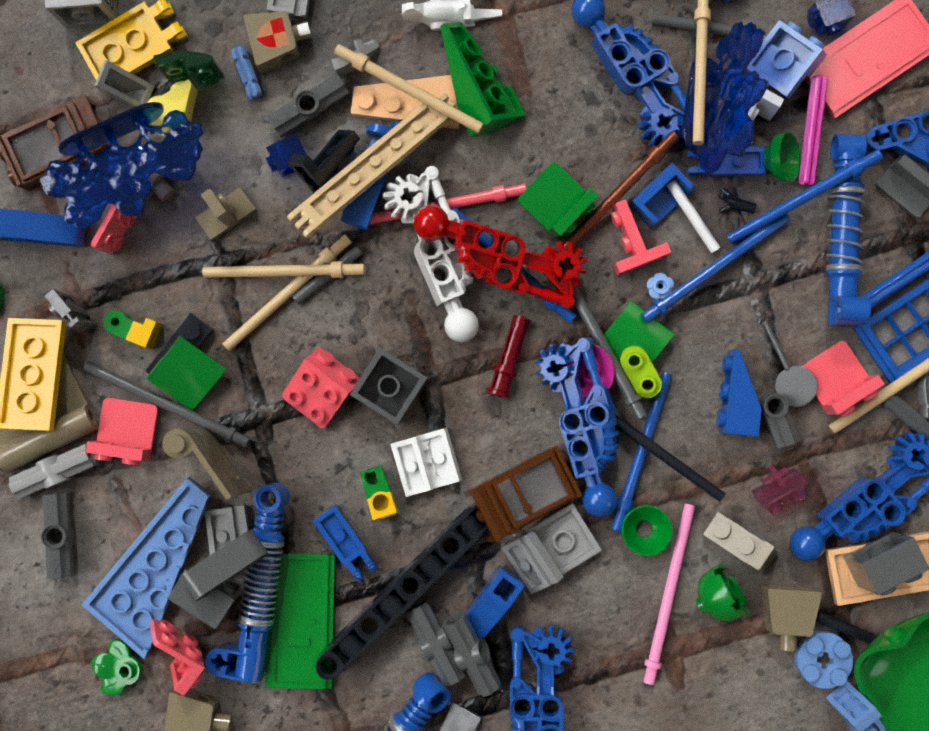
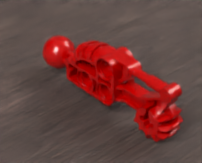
M436 205L422 207L414 217L413 225L415 232L422 239L436 241L443 236L454 239L455 250H458V259L456 261L458 264L462 263L465 267L464 271L473 273L476 279L480 280L483 278L487 284L519 294L529 293L541 297V299L560 304L565 308H570L574 305L573 288L581 283V279L577 275L578 272L582 274L587 272L585 268H580V264L586 263L587 258H578L583 250L579 247L573 250V242H567L564 248L563 243L558 241L556 242V250L551 246H546L542 253L538 254L526 250L525 242L518 236L464 219H460L459 223L448 219L446 212ZM483 232H487L491 236V243L486 248H482L478 243V237ZM513 240L516 242L518 249L516 254L508 256L505 252V245ZM559 261H565L569 264L568 268L562 269L561 266H558ZM521 266L543 273L559 292L528 285ZM505 267L509 271V278L506 282L500 283L496 275L500 268Z

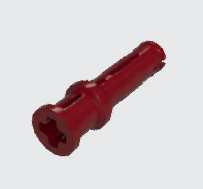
M513 315L501 358L499 363L493 366V379L490 388H486V393L504 399L510 398L508 392L512 379L517 376L515 366L530 323V319L519 315Z

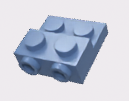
M779 20L744 67L784 96L790 98L805 77L810 78L827 54L823 50L825 45L817 38L811 36L808 40L801 35L803 30L791 21L786 25Z

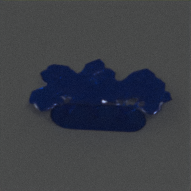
M743 22L735 23L729 35L720 40L716 48V56L720 59L719 65L713 59L707 57L704 144L699 146L692 144L695 60L690 69L682 136L688 149L696 156L701 157L699 166L702 170H705V176L719 170L729 151L731 155L741 157L754 139L755 121L751 120L748 112L751 107L760 102L769 82L765 79L759 80V74L756 71L747 73V67L759 53L766 37V32L761 28L757 29L756 24L752 22L745 26ZM728 53L727 57L723 60L724 55ZM730 58L728 67L722 72L723 64Z
M149 102L136 106L63 140L58 146L59 153L65 156L79 155L77 160L71 163L61 160L50 161L45 170V175L40 177L39 181L47 196L66 198L68 200L64 207L63 219L68 224H74L75 228L86 229L98 220H101L102 213L109 203L114 204L123 215L141 217L144 209L143 199L149 196L152 189V184L149 181L151 174L158 173L172 181L192 179L196 170V162L201 158L203 151L199 141L204 133L202 123L190 122L184 112L173 110L164 117L161 126L149 125L161 117L164 112L163 104ZM168 127L170 132L165 133L161 128ZM135 130L140 131L139 138L135 144L129 147L119 145L117 138ZM150 131L151 135L157 132L164 137V140L162 142L153 141L147 132ZM142 137H145L147 140L144 146L141 144ZM110 142L109 147L100 156L96 157L89 152ZM83 161L86 162V170H82L81 163Z

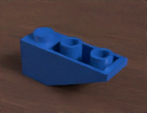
M740 350L728 351V355L724 356L722 362V371L726 373L725 382L721 383L719 389V398L723 399L722 410L717 412L716 426L720 427L719 433L759 437L762 410Z
M502 565L498 566L465 612L478 639L484 638L525 587L520 578Z

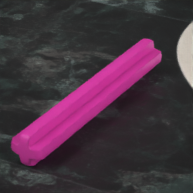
M820 75L813 76L810 82L798 180L799 184L808 186L814 185L816 180L828 78Z

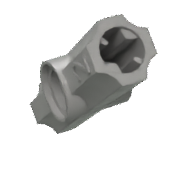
M84 444L61 455L56 454L35 463L36 466L9 477V488L17 499H22L45 488H53L69 481L70 477L96 466L95 454L86 453L87 444Z

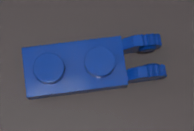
M721 147L689 150L688 158H709V166L689 167L688 175L764 176L766 174L763 162L765 147H733L730 152Z
M337 504L313 520V523L343 566H347L358 582L364 579L363 573L352 560L359 555L369 570L375 572L378 569L377 564L367 552V547Z

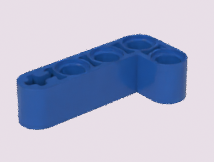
M0 208V240L85 247L86 218Z

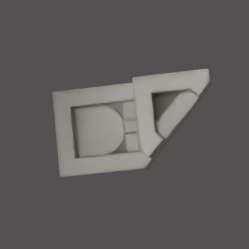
M372 39L362 44L361 40H355L356 50L353 52H361L371 58L380 47L377 39ZM341 57L331 60L339 77L356 70L352 67V63Z

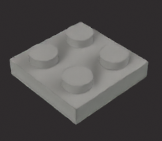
M572 502L525 530L526 534L534 530L562 575L602 551Z

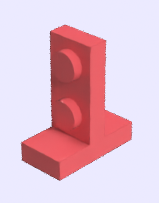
M626 199L615 203L612 208L611 219L614 226L621 229L623 234L621 243L625 252H630L631 257L616 262L612 266L616 276L664 258L671 253L667 242L646 250Z

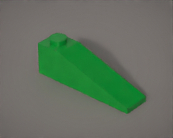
M443 23L440 28L458 109L484 123L479 134L465 126L470 136L489 135L527 116L515 91L510 85L505 87L496 75L499 70L494 64L490 66L481 56L482 48L463 23Z

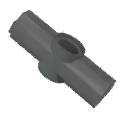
M335 73L312 89L299 92L293 101L267 118L280 138H283L306 122L317 120L322 112L350 94L341 78ZM307 101L315 102L314 108L309 111L302 110L303 104Z
M44 494V529L41 533V541L46 550L47 579L74 576L72 542L75 538V529L71 525L70 494ZM56 528L62 532L61 542L57 541L54 537Z
M426 600L407 610L406 614L419 637L418 642L426 659L432 662L441 682L445 687L459 682L466 674L464 670H460L456 665L454 647L443 626H440L431 605Z
M461 612L452 614L444 620L442 626L454 647L456 665L460 670H466L478 694H481L483 697L492 695L493 692L500 688L501 681L490 662L489 647L483 638L478 639L466 614Z

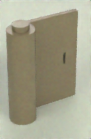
M64 354L62 356L54 432L0 429V470L9 473L99 429L97 417Z
M204 428L173 429L164 436L162 441L164 452L172 458L197 456L226 500L251 491V488L212 432Z

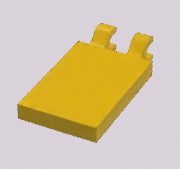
M159 0L149 7L144 1L75 43L94 78L97 80L105 60L132 74H136L173 52L174 50L170 44L182 41L188 35L183 26H180L178 22L171 24L165 30H162L158 20L169 18L175 14L170 3H167L166 0Z

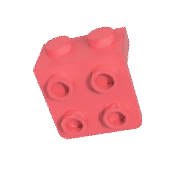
M91 183L86 193L111 205L91 242V246L112 255L114 251H118L124 242L123 235L125 231L134 224L137 218L136 211L138 207L125 201L127 195L105 183L101 187Z
M845 341L837 342L802 365V367L810 370L816 377L818 388L815 397L827 415L839 414L844 416L856 408L854 406L855 403L861 399L867 401L879 393L877 389L884 385L879 375L868 376Z
M318 347L305 358L282 393V397L318 427L325 428L345 399L351 394L360 378L352 369L345 367L335 359L330 352Z
M115 398L104 399L97 440L87 441L86 453L95 454L94 459L112 461V457L122 458V463L129 465H139L140 461L151 460L159 411L158 407L153 404Z
M153 619L150 623L153 644L175 657L170 665L174 691L184 696L189 688H194L201 678V672L205 668L199 641L189 633L183 635L176 631L175 626L167 620L159 621Z

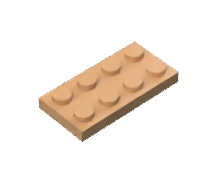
M929 531L907 535L915 538L929 566ZM873 541L825 549L834 604L837 606L929 590V570L922 573V578L911 583L903 582L896 586L897 589L893 593L885 596L876 595L858 587L843 556Z

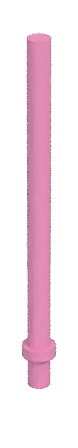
M686 503L683 508L649 659H645L644 663L647 667L643 682L654 685L657 670L661 669L662 663L659 661L695 511L694 505Z

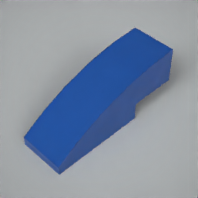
M372 139L369 147L376 143L377 140ZM392 169L344 208L341 217L342 222L367 231L386 189L387 180Z

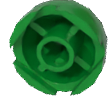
M720 563L704 573L699 579L697 586L699 598L696 599V603L703 614L708 612L712 618L718 621L732 622L749 613V609H744L743 607L748 602L735 577L731 575L728 578L723 572L728 568Z

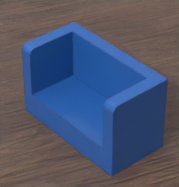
M673 163L629 204V207L651 229L678 204L666 186L668 183L676 179L686 195L695 187Z

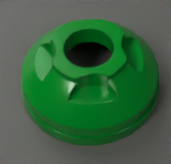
M792 132L778 133L764 149V166L778 181L794 182L800 171L799 145Z
M640 505L625 515L621 525V535L624 543L632 552L642 556H653L659 554L668 546L672 537V524L667 514L661 509L652 505ZM641 521H648L652 526L651 533L646 537H641L636 532V526Z

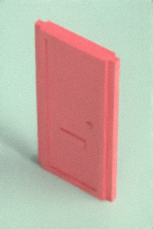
M894 0L825 46L823 50L827 56L810 78L806 76L805 80L810 86L813 76L820 75L828 78L824 108L835 119L929 56V24L912 0Z

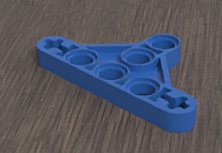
M929 110L871 128L864 134L867 140L866 149L869 152H874L877 149L880 152L893 149L927 167L929 173V131L922 124L924 117H929ZM898 125H905L909 129L908 138L903 139L898 136L896 132ZM887 133L889 135V138L884 139L879 144L871 139L875 135L877 137Z

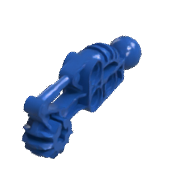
M574 0L571 10L573 19L580 27L590 28L595 35L591 46L619 90L626 95L635 94L644 106L639 114L643 122L638 124V129L645 131L641 135V139L649 137L651 139L649 147H652L656 142L659 144L671 131H674L679 138H682L686 129L693 128L694 105L677 83L679 76L670 63L669 55L664 50H661L658 45L654 46L652 44L653 39L643 35L644 31L642 29H633L634 25L630 24L628 27H622L614 23L608 26L604 20L606 8L603 0ZM612 53H620L624 60H615ZM649 61L657 62L660 65V70L653 69ZM626 75L635 76L638 80V83H630L627 80ZM655 85L671 88L679 100L678 103L683 111L666 103ZM669 121L666 127L662 126L659 128L657 123L662 124Z
M589 337L579 339L577 344L573 346L562 343L557 347L556 344L549 345V351L542 350L540 355L543 359L536 360L535 364L541 367V370L537 371L536 375H543L544 378L541 384L547 385L550 383L553 392H562L566 411L561 414L559 424L576 479L585 478L587 488L582 497L583 506L587 513L594 517H606L612 514L616 508L617 494L612 487L603 483L600 472L609 466V462L614 461L617 457L615 453L616 449H619V443L617 442L619 430L615 429V425H617V410L612 402L608 387L601 383L597 370L598 365L592 349L594 341ZM583 358L594 385L587 399L584 397L579 381ZM573 361L575 362L572 365L563 367L561 370L557 371L556 365L558 364L563 365ZM598 406L605 410L606 417L604 420L600 419L596 414ZM572 413L576 414L580 419L579 427L571 422ZM580 440L584 441L587 444V453H584L580 450Z
M905 432L903 437L896 436L894 438L896 446H888V449L893 451V455L886 458L890 468L876 479L863 477L855 481L816 514L821 522L815 527L805 526L795 530L790 537L789 543L793 555L805 562L814 561L824 553L825 540L831 535L838 536L841 539L847 538L850 543H857L859 540L866 542L872 536H880V531L885 532L892 526L900 525L905 520V517L916 508V501L926 492H929L928 477L909 496L894 495L895 491L911 477L929 474V439H925V435L922 433L914 435L912 432ZM872 484L874 493L871 497H868L867 488ZM852 502L853 511L847 515L846 505ZM890 506L891 515L886 518L884 512Z
M550 624L548 627L549 633H545L544 629L540 626L532 632L524 630L521 626H515L511 630L513 677L510 681V721L513 722L511 731H545L550 728L556 731H563L564 708L560 694L554 691V675L564 672L562 661L571 664L572 658L567 654L575 652V647L568 645L573 640L572 636L563 637L565 632L563 627L559 628L557 633H554L553 624ZM523 643L537 666V690L533 689L521 677ZM549 643H554L555 648H557L554 650L553 655H549L548 651L544 649L548 648ZM519 699H525L529 701L530 707L527 710L521 711L516 708L515 703ZM547 700H554L558 703V707L550 712L543 708V704Z

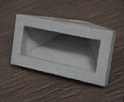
M108 60L104 61L94 85L107 97L140 110L147 105L154 89V85Z

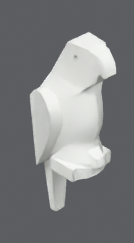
M430 0L419 4H414V2L402 4L403 20L424 23L430 26L433 31H441L440 26L443 23L462 22L465 27L475 26V21L502 17V10L474 9V5L470 4V0Z

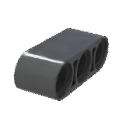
M251 529L184 572L180 578L194 600L199 601L260 561L268 552L254 530Z

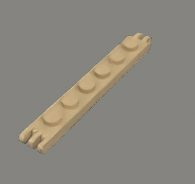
M444 93L438 99L447 102L449 96ZM453 101L448 103L455 108L457 106ZM423 103L294 209L287 218L290 222H294L301 216L302 218L296 222L295 227L301 230L306 225H309L302 232L305 238H309L451 118Z

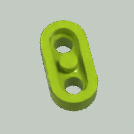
M638 345L626 347L621 353L620 362L635 391L644 398L656 396L661 390L662 381L647 352ZM631 356H638L640 362L637 365H632L629 362ZM651 380L653 382L652 388L645 389L642 386L643 382Z

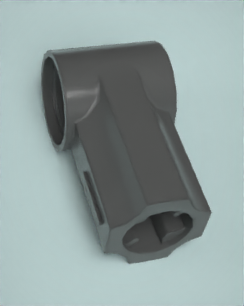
M765 393L760 396L758 401L762 409L761 415L764 417L775 448L788 447L799 441L800 438L788 411L789 403L786 397L775 393ZM774 398L778 403V407L775 412L771 413L768 410V402Z

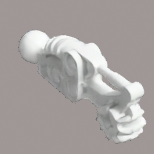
M435 166L427 167L420 177L408 174L404 182L400 176H397L395 184L392 182L387 184L386 188L389 192H384L383 199L389 202L384 205L385 210L394 209L391 214L393 219L398 214H401V222L403 224L414 223L417 211L427 206L430 185L435 199L438 200L440 207L448 215V219L460 222L457 213L450 210L445 198V192L438 179V169ZM404 194L405 197L413 198L408 202L407 200L402 201L401 197ZM418 235L419 242L415 246L414 254L436 305L444 304L448 313L444 324L445 331L456 342H468L478 332V318L472 311L462 307L458 297L464 294L469 284L473 283L472 273L465 272V267L462 263L458 264L456 261L458 259V250H455V245H452L446 236L436 241H426ZM428 243L432 245L435 251L434 255L425 254L422 248L423 244ZM439 268L444 271L446 276L444 281H439L434 277V269Z

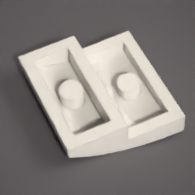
M447 428L391 444L406 497L462 481Z

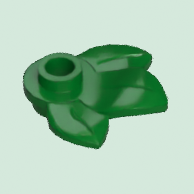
M118 639L110 640L109 653L96 655L91 660L93 672L98 677L103 678L100 690L106 695H116L123 692L127 685L136 683L143 673L142 662L138 658L131 656L129 646Z

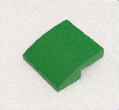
M630 300L604 333L620 366L621 353L626 347L631 345H638L644 348L653 363L675 334L656 318L646 323L641 316L645 310L632 300ZM633 355L629 358V362L632 365H637L640 359L638 356Z
M179 336L164 357H161L146 377V380L190 410H193L218 381L226 367L182 336Z

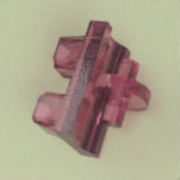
M771 465L766 468L768 477L761 480L762 485L751 491L754 498L768 512L775 515L784 508L781 502L782 498L789 496L793 502L806 498L805 486L809 482L805 475L802 476L794 467L790 470L784 467L777 471Z

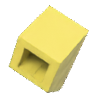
M189 79L176 82L171 86L170 91L162 96H154L142 108L158 135L165 142L170 141L190 127L198 91Z

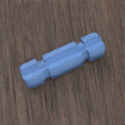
M238 46L233 48L231 54L235 60L242 83L246 86L247 96L249 99L259 98L262 96V91L257 83L258 80L251 61L248 59L249 56L245 47Z

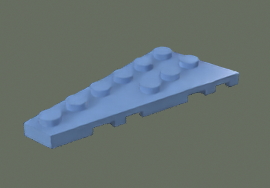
M188 477L82 604L84 608L143 659L148 657L153 645L150 623L153 619L163 620L170 602L167 598L179 579L211 494L191 477Z

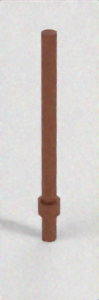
M671 131L657 146L653 145L647 151L645 159L562 242L564 248L567 242H573L575 246L655 163L658 165L666 157L665 153L680 139L674 131Z

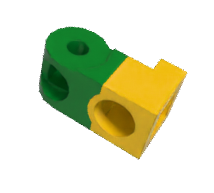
M118 310L108 312L103 320L104 328L109 333L149 349L154 348L163 324L148 318L145 319L144 324L134 321L128 313Z
M379 465L361 471V479L372 519L378 521L399 514L383 466Z

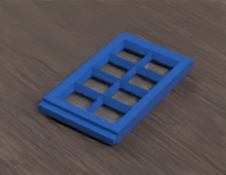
M929 278L870 316L866 325L853 328L889 383L894 382L929 358Z

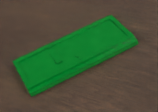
M281 553L279 555L282 559L278 560V562L282 565L277 567L281 571L276 573L280 576L276 579L279 584L275 585L278 590L274 592L278 596L273 598L277 602L272 604L276 607V609L272 610L275 613L273 616L274 624L268 634L266 649L265 687L332 689V679L326 680L321 678L316 672V663L319 654L333 640L335 554ZM325 658L322 660V666L325 669L332 670L333 659Z

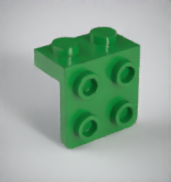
M553 162L519 196L518 202L554 238H557L562 234L568 236L576 228L577 224L574 221L581 214L585 217L596 206L593 201L599 195L592 188L584 190L563 168Z

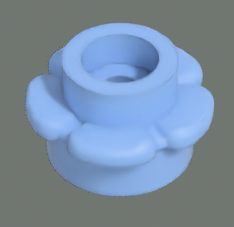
M656 273L653 278L651 277L647 281L649 295L654 299H663L674 288L673 280L670 277H666L664 273ZM659 284L663 285L662 289L658 288Z

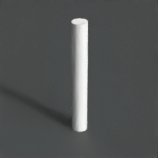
M676 179L666 185L709 251L713 253L720 248L719 244Z

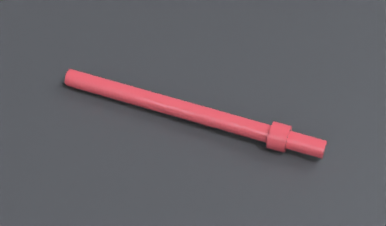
M520 184L505 188L503 185L492 187L493 190L448 198L446 200L450 209L495 201V203L505 202L506 198L520 196L526 190V185ZM438 201L427 202V205L440 207ZM394 209L376 212L369 225L401 219V214H398L393 219L391 214Z

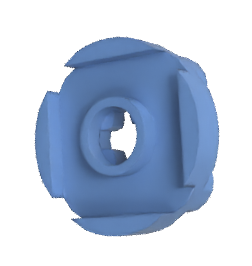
M820 630L814 631L811 637H806L798 643L794 654V661L797 670L807 682L818 688L829 689L835 686H842L847 682V677L850 675L853 666V655L850 645L838 635ZM827 652L830 661L826 663V666L822 667L817 658L822 657L823 653Z

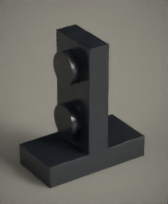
M338 130L314 160L309 155L292 154L286 162L309 189L315 193L329 181V177L338 171V166L345 157L354 151V146L360 140V137L352 130Z

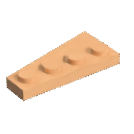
M451 75L406 80L437 98L446 93L449 96V100L446 103L448 104L453 101L457 105ZM388 83L355 86L351 116L387 121L397 120L401 122L423 103ZM450 119L442 127L459 129V123Z

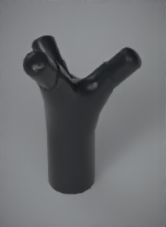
M726 188L721 190L722 193L719 194V198L728 204L719 209L721 214L729 210H741L751 214L755 212L756 203L737 198L729 193Z

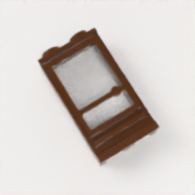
M84 94L78 97L79 99L0 135V158L7 163L9 167L7 174L14 186L30 191L116 150L114 145L106 139L103 133L105 129L104 124L95 115L92 108L96 106L90 98Z
M558 446L548 448L464 492L466 497H473L479 509L476 511V516L480 522L485 521L491 533L490 536L486 537L488 542H497L582 496L579 490L581 488L580 483L575 475L571 474L567 466L568 459L561 449L559 450Z

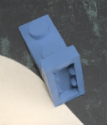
M848 681L825 697L829 704L842 716L851 731H887L879 719L882 716L877 708Z

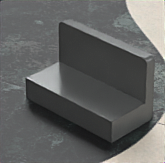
M905 154L894 160L875 184L879 190L914 218H919L929 206V174Z

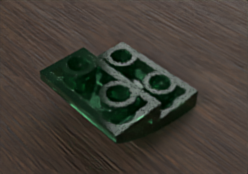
M175 51L153 56L156 67L170 83L186 81L193 76L199 85L210 86L218 83L219 79L225 78L224 72L212 55L193 51Z

